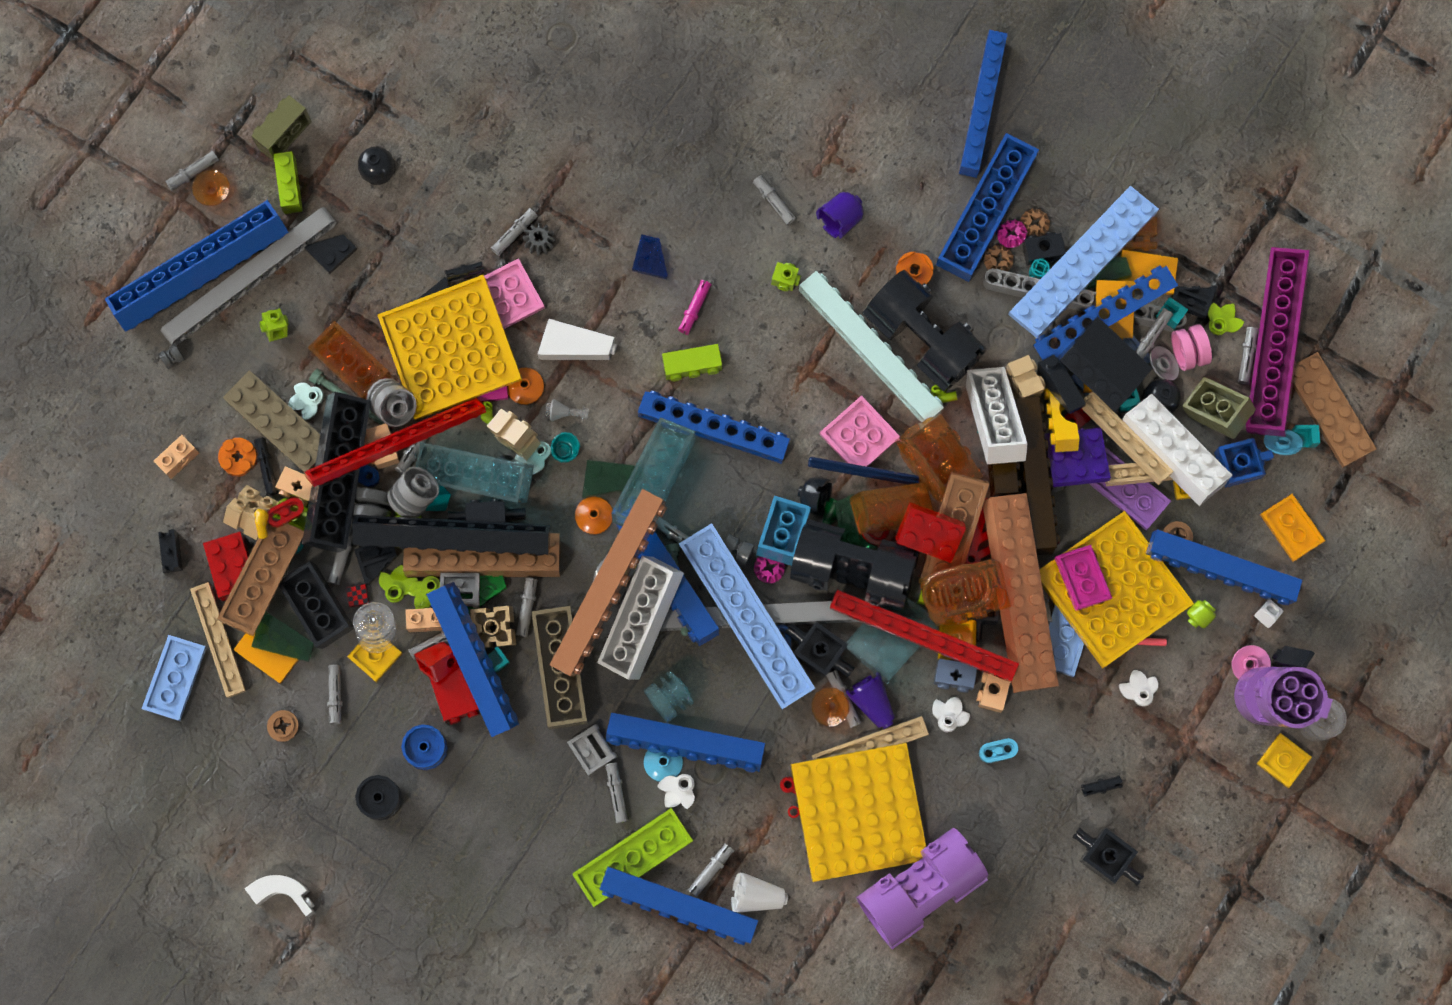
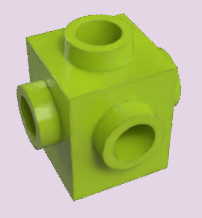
M777 262L771 285L777 286L782 291H793L794 286H798L800 282L799 268H796L791 263L783 264Z
M280 308L262 313V321L259 324L261 331L266 333L269 342L288 337V319L286 315L282 314Z

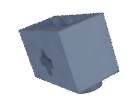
M938 659L934 684L938 685V688L941 689L954 687L959 692L968 693L969 690L972 691L974 689L977 669L961 662ZM954 672H956L957 676L960 677L956 681H954V678L950 676Z

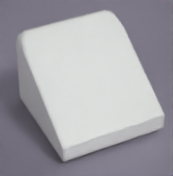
M1268 599L1254 616L1269 628L1284 611L1271 599Z

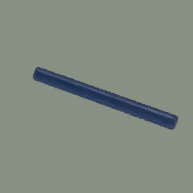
M809 457L808 466L812 468L917 486L919 483V476L816 457Z

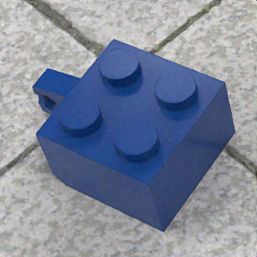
M1254 438L1220 446L1214 451L1215 458L1232 474L1225 488L1262 479L1266 475L1263 467L1265 466L1264 462L1274 458L1272 450L1261 452L1257 448Z

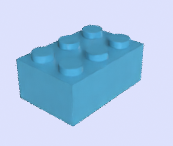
M774 496L756 555L792 566L796 546L802 528L809 517L811 507Z

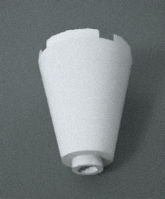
M738 873L735 877L732 889L735 893L734 897H731L733 912L782 909L783 905L787 904L788 894L785 893L783 888L746 873Z

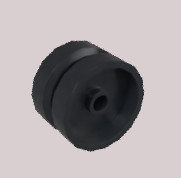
M381 775L370 776L363 780L358 786L355 795L356 805L360 812L370 819L377 821L388 820L393 817L400 809L402 803V794L398 785L388 777ZM378 794L382 796L380 801H376L377 798H375Z

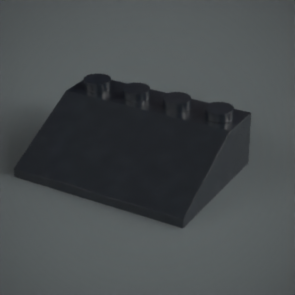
M1098 316L1057 357L1114 412L1130 397L1152 370V367Z

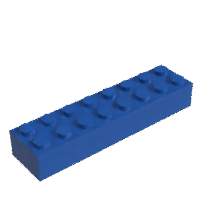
M1007 133L1005 134L939 255L936 266L967 282L971 280L1035 161L1039 149Z

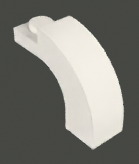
M282 875L265 876L245 888L256 905H261L276 894H287L295 901L306 917H310L315 913L313 902L309 897L304 898L310 891L301 882Z

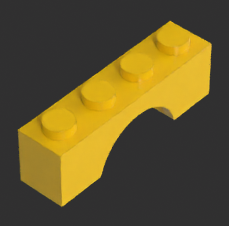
M1044 389V400H1048V403H1046V414L1050 415V418H1048V429L1052 430V433H1050L1051 445H1054L1055 452L1078 451L1079 433L1077 424L1066 420L1061 415L1065 408L1048 389Z

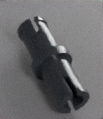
M482 261L466 266L462 264L461 267L445 270L447 281L450 282L461 278L468 279L469 276L484 273Z
M1118 775L1082 784L1081 788H1084L1082 793L1084 797L1097 793L1105 794L1109 790L1122 788L1123 784H1120L1122 779Z

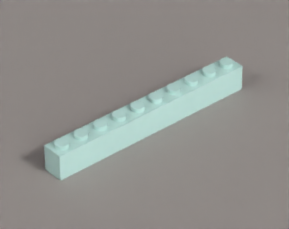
M815 271L799 285V292L926 427L942 413L944 409L942 401L938 397H933L929 387L925 383L921 384L916 373L912 369L908 370L903 359L892 353L890 345L878 338L879 334L874 328L870 329L866 325L867 322L860 314L857 315L853 311L854 308L851 303L844 301L840 297L841 293L838 289L832 288L828 284V279L823 274Z

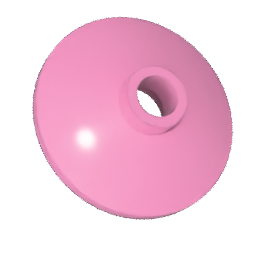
M1254 645L1239 649L1232 660V670L1237 679H1240L1250 669L1271 667L1267 652ZM1251 660L1252 665L1247 667V661Z

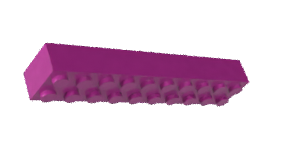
M1271 247L1250 399L1256 410L1246 422L1247 433L1286 437L1310 263L1309 250Z

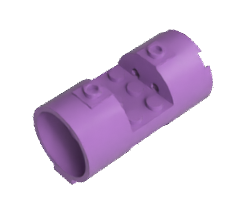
M1256 667L1250 669L1240 677L1234 692L1236 707L1246 720L1258 725L1304 728L1317 722L1320 718L1327 719L1333 699L1328 698L1327 690H1325L1321 678L1315 672L1303 667Z
M955 828L947 831L922 849L920 852L923 858L915 862L904 872L898 874L896 878H893L889 873L856 897L869 921L891 949H894L923 928V918L952 898L957 903L988 881V872L982 861L968 845L967 840Z

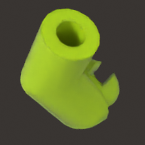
M937 385L931 387L930 393L933 397H938L942 403L958 400L956 391L944 393Z
M485 401L483 405L486 408V413L481 415V420L489 424L494 418L492 413L493 406L489 401Z

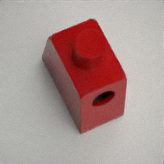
M440 642L414 654L420 671L434 682L440 681L459 668L451 647L445 642Z

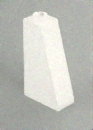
M549 319L538 351V357L541 360H610L611 354H615L617 344H615L614 337Z

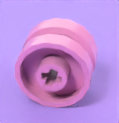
M1200 324L1189 326L1187 331L1185 329H1178L1172 332L1173 353L1181 370L1194 369L1196 364L1201 367L1211 363L1212 352L1210 342L1204 328Z

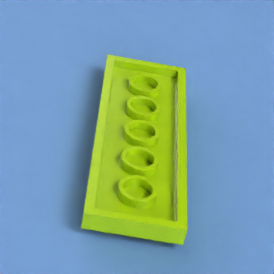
M670 808L572 875L592 906L596 907L609 898L602 895L603 891L599 889L607 866L636 877H641L692 843L693 840L673 809Z

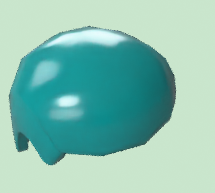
M570 432L560 433L551 442L550 452L552 457L560 463H569L578 455L580 442Z

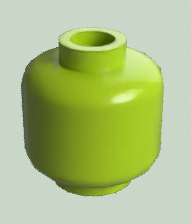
M1197 600L1187 611V615L1190 617L1187 621L1195 628L1200 626L1204 629L1216 618L1214 613L1216 609L1206 600L1203 602Z

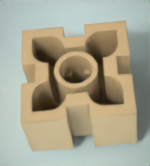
M1027 355L1008 363L1005 370L1015 400L1017 398L1029 397L1040 398L1041 393L1044 391L1045 382L1035 372L1037 370L1035 361L1031 360L1030 356Z
M500 409L487 425L488 429L501 444L513 450L527 461L541 444L537 439L538 434L531 429L532 427L524 420L521 422L517 420L518 417L513 412L508 411L507 413Z
M246 485L239 493L238 499L234 498L227 506L223 523L236 530L240 527L244 529V534L257 540L255 511L263 509L268 512L269 509L278 505L279 502L269 496L264 498L259 496V491Z
M512 606L493 607L494 612H490L488 608L470 610L471 620L477 626V633L483 641L485 648H493V643L495 642L499 647L516 645L515 630L510 629V622H514ZM494 622L495 625H497V629H495V632H493V630H490V626H493Z

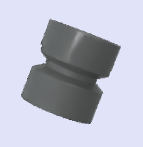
M729 534L725 545L736 563L745 568L754 545L746 541L741 543L739 538Z

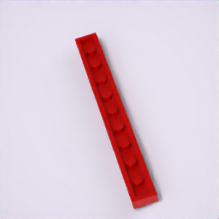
M474 398L304 471L305 477L313 487L322 485L327 481L341 477L380 458L486 413V408L477 398Z
M839 590L836 591L830 605L831 610L1012 683L1019 666L1017 662L879 606L871 605L869 602Z

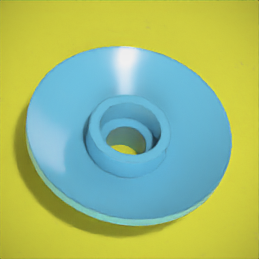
M1291 430L1286 431V437L1265 435L1264 437L1265 446L1272 450V452L1280 455L1296 454L1303 445L1301 437Z
M647 751L644 757L646 773L658 782L667 776L677 777L683 766L682 756L671 757L667 753H651ZM661 758H665L667 760V763L665 765H661L659 763Z

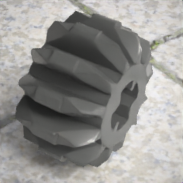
M538 223L537 228L531 225V230H525L526 236H523V241L526 243L524 246L525 248H530L529 252L531 254L536 251L539 256L541 254L540 251L547 254V248L553 249L551 243L555 242V238L552 237L554 232L552 230L548 231L549 226L546 225L542 228L541 223ZM539 237H542V239H543L542 241H540V240H539V242L536 241V238L539 239Z

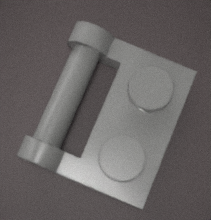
M440 573V587L454 582L459 588L460 593H473V599H462L466 606H473V608H479L480 573Z
M597 724L567 742L588 776L618 757L616 752H613L605 741ZM588 736H594L606 755L605 758L601 760L587 738Z

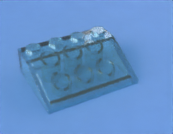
M909 598L904 606V610L887 605H879L881 608L935 630L940 625L927 611ZM865 623L846 642L848 644L846 648L874 673L879 672L886 684L921 647Z

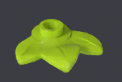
M1212 303L1207 314L1210 319L1209 330L1214 335H1223L1225 332L1234 333L1244 324L1243 320L1234 318V304H1227L1220 308L1217 304ZM1215 324H1219L1221 329H1217Z
M402 565L395 568L391 575L381 572L379 577L380 587L385 590L387 600L392 603L400 602L404 595H409L407 594L409 586L413 582L418 581L417 578L405 577ZM397 590L398 595L393 597L392 592Z
M427 576L422 581H415L409 586L407 594L415 596L414 605L416 609L430 607L431 604L426 594L440 588V581L435 576ZM428 582L435 584L433 589L427 587Z

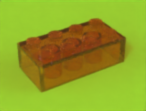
M335 321L308 347L310 353L359 398L366 399L368 390L378 380L392 377L390 372Z
M926 482L861 491L849 498L859 535L899 529L909 502L933 510Z

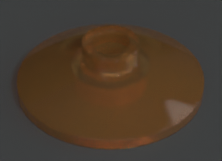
M207 170L200 173L194 179L192 192L199 203L206 206H215L222 203L228 197L230 184L223 173L216 170ZM211 188H215L213 193L209 192Z
M827 687L815 694L812 699L811 709L819 723L825 726H836L847 718L849 702L842 691L837 688ZM830 703L835 704L834 710L830 708Z

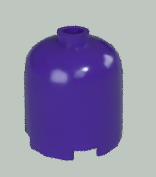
M849 192L837 194L816 211L817 219H822L825 224L823 229L833 238L839 236L840 239L862 220L864 215L862 200L857 195L854 196Z

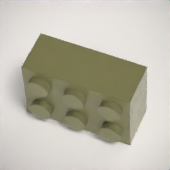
M288 95L278 103V107L274 112H270L266 116L264 123L254 129L252 138L257 148L274 161L273 154L285 152L308 127L311 119L306 108Z
M1206 377L1202 378L1182 405L1189 418L1232 439H1235L1256 410L1249 397Z

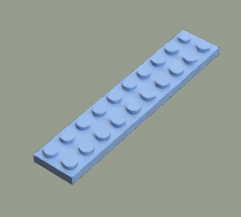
M1130 186L1015 305L1008 315L1038 339L1154 217L1159 208Z
M711 523L680 542L679 546L781 709L814 690V685L713 524Z

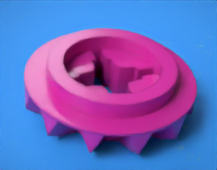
M1016 219L1012 221L1007 220L1004 224H1000V228L997 230L999 242L1008 248L1021 245L1027 237L1025 225L1022 221L1019 222ZM1015 229L1016 236L1012 234L1008 236L1007 230L1013 231Z
M758 557L754 564L755 575L764 583L777 582L782 578L785 571L784 563L764 557ZM766 561L770 565H776L773 568V575L769 570H764L766 568Z

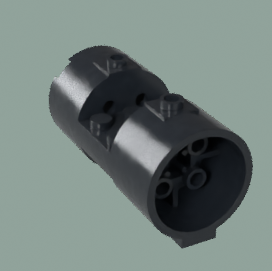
M902 270L880 289L862 313L890 341L907 327L930 348L917 364V367L945 393L953 386L951 384L953 381L958 382L967 374V370H971L979 361V354L983 355L987 348L971 333L973 329L966 322L962 324L959 321L944 334L935 323L931 325L929 317L923 310L933 298L932 290L925 283L921 285L906 270Z
M807 519L796 546L790 580L809 584L815 590L827 591L834 579L841 584L849 583L860 589L867 588L865 601L871 605H887L904 610L913 581L914 569H916L919 558V551L882 539L877 551L843 542L845 529Z

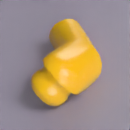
M257 509L254 516L256 517L255 524L258 538L265 539L268 537L266 526L269 515L266 510Z

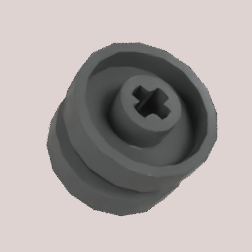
M357 488L354 501L356 504L353 507L352 519L355 518V515L392 517V513L387 510L392 508L387 498L388 493L375 489Z

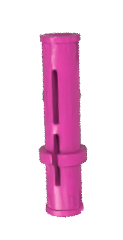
M700 281L688 310L684 312V318L678 328L679 332L684 334L685 331V334L689 335L694 321H697L698 313L712 286L708 281Z

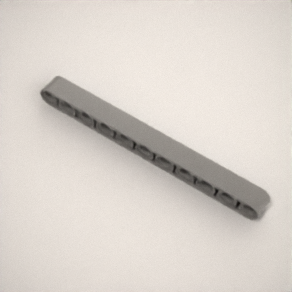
M325 207L318 209L290 230L289 233L285 234L282 239L274 242L161 328V333L171 345L180 344L305 250V246L313 244L336 225V220Z
M990 269L985 274L983 285L991 291L1023 298L1029 292L1025 289V285L1034 287L1040 279L999 269ZM988 277H995L997 282H990ZM1013 281L1015 286L1010 287L1006 282ZM1084 289L1067 308L1085 312V309L1095 305L1096 292ZM1080 298H1086L1089 303H1082ZM1151 304L1144 305L1138 309L1143 312L1144 316H1138L1134 311L1133 323L1151 327L1156 320L1154 315L1158 314L1162 307ZM1184 315L1180 325H1177L1175 329L1166 324L1163 330L1173 332L1182 329L1187 321L1186 315Z
M832 601L763 604L776 626L781 624L790 625L791 622L794 625L814 624L815 622L819 624L860 622L831 610L830 605ZM705 607L718 628H731L718 607ZM669 609L660 631H677L680 628L687 627H682L677 617L679 615L677 612Z

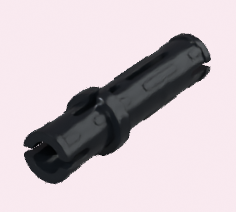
M266 438L255 439L256 460L260 464L266 496L276 495L278 491L275 487L276 482L270 460L272 456L268 452ZM262 450H263V453H264V458H265L266 464L264 463ZM266 469H267V471H268L270 483H269V481H268V476H267Z

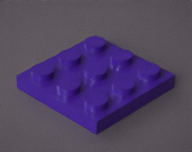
M1101 428L1078 430V451L1055 452L1054 445L1050 443V433L1044 434V440L1047 439L1048 451L1046 453L1047 458L1050 459V475L1053 487L1110 481L1111 476Z

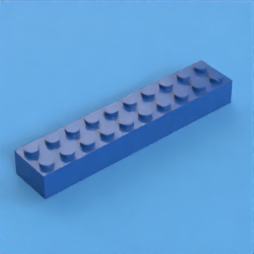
M266 200L106 297L105 300L114 317L126 332L129 329H134L142 321L152 318L154 314L162 309L168 308L175 301L185 298L188 293L201 288L208 281L216 279L226 270L234 268L239 262L249 259L257 251L267 248L272 242L282 239L289 232L269 201Z

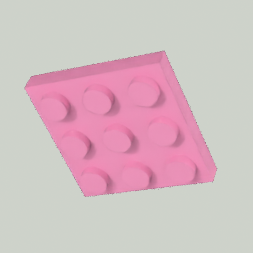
M519 258L485 275L504 329L545 309Z
M862 395L819 433L846 463L866 467L900 439L895 430Z

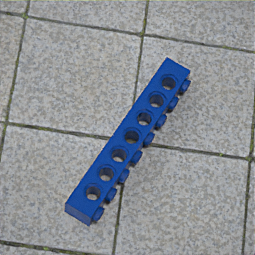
M1159 265L1151 270L1152 275L1147 278L1144 275L1134 280L1135 285L1130 288L1128 285L1117 290L1119 294L1112 298L1109 295L1101 300L1102 304L1098 307L1092 305L1085 309L1086 314L1079 317L1077 314L1068 319L1069 324L1062 327L1060 324L1053 328L1051 335L1046 337L1043 334L1038 339L1036 338V343L1033 346L1040 358L1044 360L1052 355L1058 357L1085 329L1082 326V321L1085 318L1093 321L1097 316L1099 317L1100 309L1105 308L1109 311V317L1101 319L1109 327L1177 287L1178 284L1168 267L1162 268ZM1151 279H1156L1159 282L1158 289L1153 290L1149 287ZM1134 289L1142 291L1141 299L1133 298L1132 292ZM1117 299L1125 300L1126 307L1124 309L1116 307L1115 302ZM1068 328L1075 329L1076 337L1074 339L1066 337L1065 333ZM1051 338H1057L1060 341V346L1057 349L1049 346Z
M645 391L638 410V417L780 464L783 463L790 438H787V435L776 432L774 434L765 427L758 426L756 428L747 421L740 420L738 422L729 415L722 414L720 416L707 408L701 410L692 403L687 402L683 404L674 397H662L656 391ZM661 404L665 406V410L659 412L655 407ZM680 410L683 412V416L677 418L673 413ZM694 416H698L701 418V422L695 424L691 419ZM712 422H716L719 424V428L714 430L709 425ZM734 428L738 433L732 436L727 433V430ZM753 434L756 439L754 441H747L745 436ZM766 440H771L774 443V445L772 447H766L764 446L763 442Z

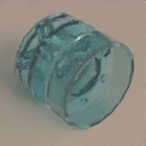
M671 671L666 673L670 682L660 677L663 685L662 688L652 683L643 690L650 703L666 723L677 717L674 707L678 706L681 710H686L682 701H685L689 706L694 704L685 684Z

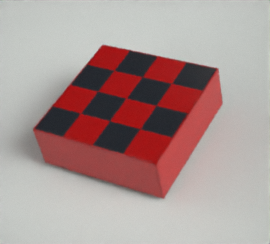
M365 584L346 588L350 608L369 604Z

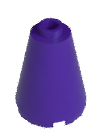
M877 672L875 673L877 677L872 678L870 675L852 686L853 691L847 690L846 694L878 728L883 727L885 729L893 724L892 720L895 716L882 677Z

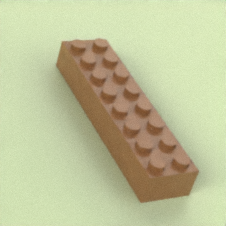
M550 533L549 553L542 556L527 553L518 555L508 552L498 554L488 551L479 553L468 550L459 552L448 549L440 551L429 548L420 550L408 547L404 549L403 572L405 577H440V573H480V576L560 577V533Z

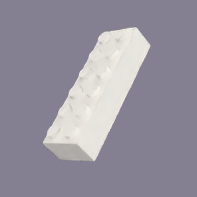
M1005 367L967 370L966 389L987 464L1026 461L1027 441Z
M1150 394L1126 413L1122 419L1174 471L1170 477L1199 506L1225 486L1232 477V474L1153 394Z
M641 556L598 659V664L628 680L640 679L684 573L654 557Z

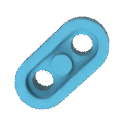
M1009 738L986 743L980 748L979 757L985 763L1010 759L1017 754L1018 745L1013 739ZM1005 746H1009L1011 748V751L1009 753L1005 752ZM986 750L992 752L991 757L985 755Z

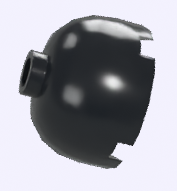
M379 146L370 147L360 154L358 171L362 179L370 184L381 185L388 182L393 173H395V161L385 148Z
M1156 379L1150 382L1144 389L1142 401L1150 394H1153L1171 414L1180 405L1181 391L1172 380Z
M823 477L810 478L803 486L799 487L798 497H800V503L811 507L810 514L823 515L824 504L826 501H829L832 494V483H829L830 479Z

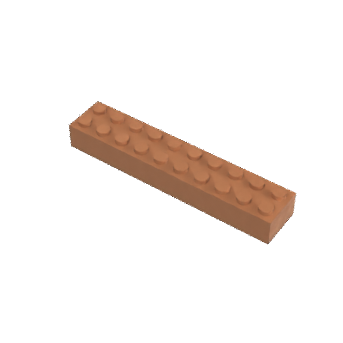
M644 489L641 490L557 649L550 666L569 676L575 677L576 674L580 675L585 665L582 663L584 658L589 657L594 647L591 645L594 639L598 640L602 634L603 629H601L603 622H608L612 614L610 611L612 605L618 603L621 597L619 592L622 586H627L631 578L628 576L631 569H636L640 561L638 559L640 552L644 553L649 544L647 541L649 535H653L658 527L656 521L659 517L662 518L667 510L666 502Z
M1027 493L988 498L984 500L983 510L1007 657L1009 660L1019 663L1012 681L1013 693L1059 686Z

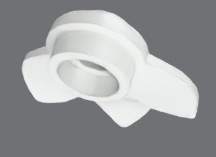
M1133 670L1130 675V683L1119 684L1120 692L1126 699L1134 700L1140 706H1148L1153 701V694L1158 690V681L1155 676L1147 679L1141 671ZM1141 694H1146L1147 697H1146V698H1141L1140 695H1141Z
M958 697L950 698L946 704L937 699L933 703L932 712L938 719V726L942 731L952 732L956 727L964 726L968 723L970 714L962 711V702ZM945 720L951 721V724H946Z
M690 775L667 776L659 782L658 788L666 792L664 799L665 807L672 808L681 803L684 808L688 809L693 804L694 793L692 790L694 788V780ZM683 780H686L688 782V786L686 788H683L681 786V782Z

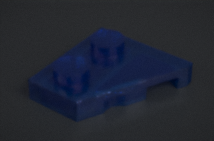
M641 234L632 267L633 272L667 280L668 274L659 238Z

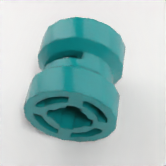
M1044 259L1033 261L1029 269V277L1041 279L1050 270L1049 263Z

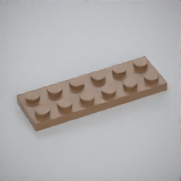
M1316 352L1296 363L1293 387L1316 425H1319L1320 432L1342 468L1375 451L1377 448L1319 353Z
M951 472L939 513L963 521L966 530L952 563L926 554L918 580L919 583L923 584L924 582L957 591L989 482Z
M267 521L268 537L265 539L258 538L217 618L218 621L254 636L303 540L304 531L290 524L272 527Z

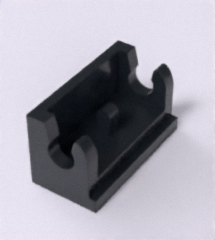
M174 529L169 530L168 533L158 532L163 573L183 571L179 533Z

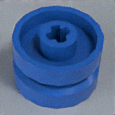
M424 724L414 726L407 731L401 746L403 756L408 763L417 769L426 771L435 769L442 764L448 750L446 739L441 732L433 726ZM427 744V749L422 750L421 746H426Z

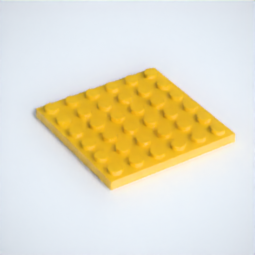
M484 274L378 314L402 386L410 391L416 399V410L413 415L415 420L522 380Z
M1125 511L1064 552L1067 553L1088 545L1092 546L1111 593V600L1075 611L1055 559L1039 569L1042 587L1102 668L1109 665L1194 604L1164 562L1153 560L1150 558V555L1146 554L1149 542Z
M907 743L790 764L812 882L911 864L923 858L920 851L926 847Z

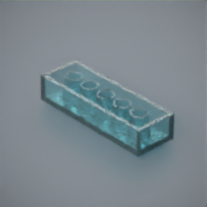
M660 417L611 513L613 523L623 526L642 489L666 502L696 442L694 430Z
M420 442L415 467L428 471L435 478L439 486L517 503H527L534 465L443 445Z

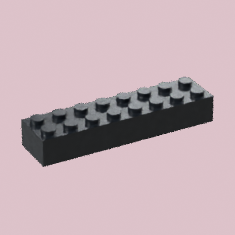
M336 391L327 396L315 467L364 446L371 405L370 400ZM360 468L327 481L322 485L316 487L312 485L302 545L337 553L347 549Z

